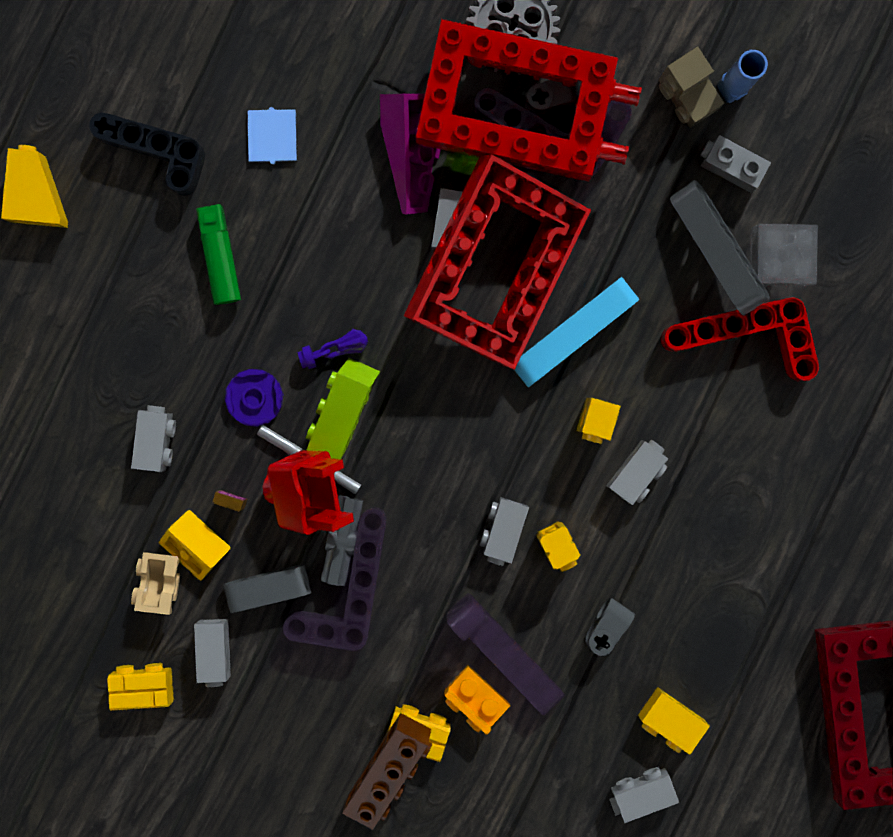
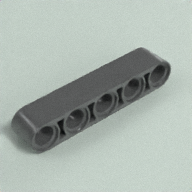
M693 180L672 195L670 200L736 309L745 316L768 301L770 296L700 183Z

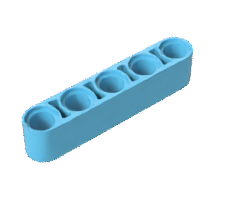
M622 277L524 353L514 371L526 386L530 387L640 299Z

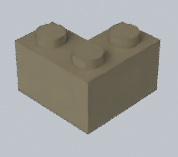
M698 46L668 65L659 79L661 93L667 100H672L676 106L675 113L678 119L683 124L687 123L689 128L719 110L724 104V101L709 80L714 70Z

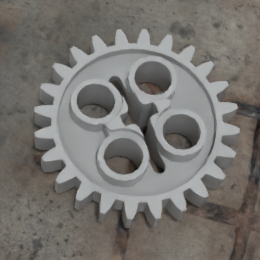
M475 0L478 7H469V12L475 17H467V25L489 30L497 29L503 33L553 44L558 42L551 36H559L561 29L554 27V25L560 23V17L552 16L557 11V5L548 6L550 0ZM506 2L511 4L513 9L509 13H502L497 6L500 3ZM529 13H534L539 17L540 21L536 24H530L524 17ZM489 16H494L497 20H490ZM516 22L518 24L517 28L514 31L508 30L509 26ZM529 33H536L537 37H532Z

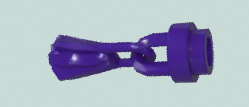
M352 329L343 337L325 343L320 350L312 352L310 345L302 347V351L297 353L302 368L308 367L312 369L317 367L315 359L320 357L334 358L344 354L362 353L368 343V339L361 330ZM336 345L338 351L330 353L329 347Z

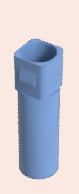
M758 50L744 52L729 71L722 75V78L717 83V88L727 103H732L747 95L752 86L765 74L768 62L762 52Z

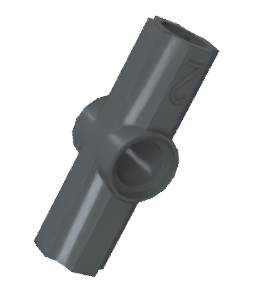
M339 495L340 510L353 513L354 522L334 532H328L325 546L327 553L321 581L331 585L345 586L351 557L354 556L359 536L357 529L364 500Z

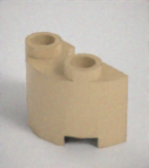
M143 552V557L138 559L136 566V576H141L140 586L133 589L131 604L135 605L134 611L166 615L172 613V601H176L180 573H177V567L180 562L178 556Z

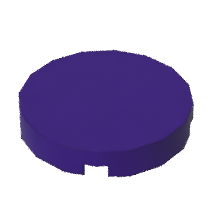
M249 369L239 372L231 380L226 388L225 403L228 412L240 423L246 426H261L271 422L278 416L283 406L284 394L280 383L273 375L264 370Z

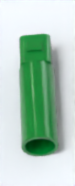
M217 204L197 208L214 305H221L240 301L241 296L223 206Z

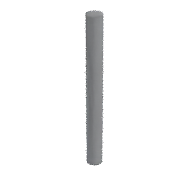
M264 425L261 426L257 433L258 436L290 455L298 451H305ZM340 471L334 473L335 482L356 495L361 484Z

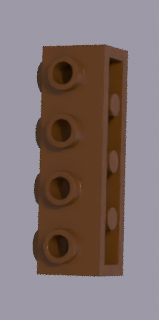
M400 713L349 792L342 814L372 830L379 820L384 821L391 809V801L393 799L397 801L400 798L405 786L403 784L405 780H411L418 768L417 762L420 757L423 759L427 757L432 747V743L429 742L431 729Z

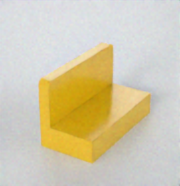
M190 510L186 511L165 532L158 542L172 556H178L180 563L200 581L208 575L212 568L230 550V546Z

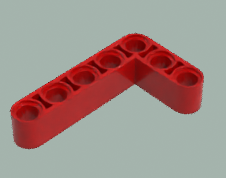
M795 297L761 304L745 316L738 310L675 324L667 327L661 334L662 346L666 350L673 352L776 328L788 377L794 381H809L819 371L804 303ZM786 304H790L794 308L795 314L792 319L784 316L783 308ZM758 310L763 311L766 315V323L763 326L758 325L755 321V313ZM729 317L735 318L738 322V329L735 333L730 332L726 327V321ZM700 324H706L710 328V336L707 339H702L698 335L697 329ZM672 330L679 331L682 335V342L679 346H674L669 341V334ZM793 332L798 333L801 337V343L797 348L790 343V336ZM800 360L804 361L808 366L807 373L804 376H801L796 370L797 363Z

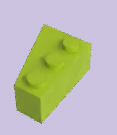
M348 358L338 373L332 372L326 388L330 389L327 399L322 397L316 410V414L320 415L317 424H311L306 435V439L310 440L307 451H327L331 458L342 459L359 422L358 420L364 405L367 404L370 397L371 388L380 374L379 370Z

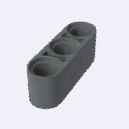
M305 564L223 584L230 613L312 593Z

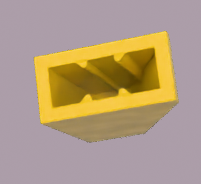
M18 145V149L8 148L1 219L12 223L68 228V220L46 156L36 151L34 146Z

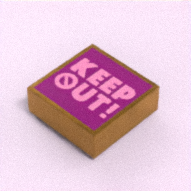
M219 490L215 492L213 502L214 504L239 512L245 509L248 499Z

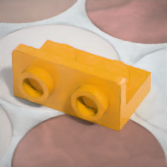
M469 665L460 672L444 692L447 698L445 700L446 704L456 713L459 711L463 712L468 717L466 722L478 733L482 730L488 735L491 731V726L510 707V703Z

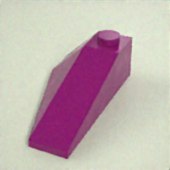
M425 93L380 94V124L402 214L428 211L434 183V176L432 174L434 159H439L441 150L416 143V133Z

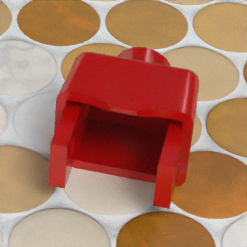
M298 451L268 466V475L263 483V494L269 503L274 504L279 527L310 535L318 530L334 532L354 522L353 513L340 510L334 473L344 468L343 459L331 458L327 451Z

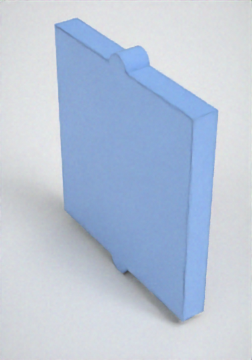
M270 107L269 110H248L249 162H270L275 164L280 161H297L295 109L275 110L273 107Z

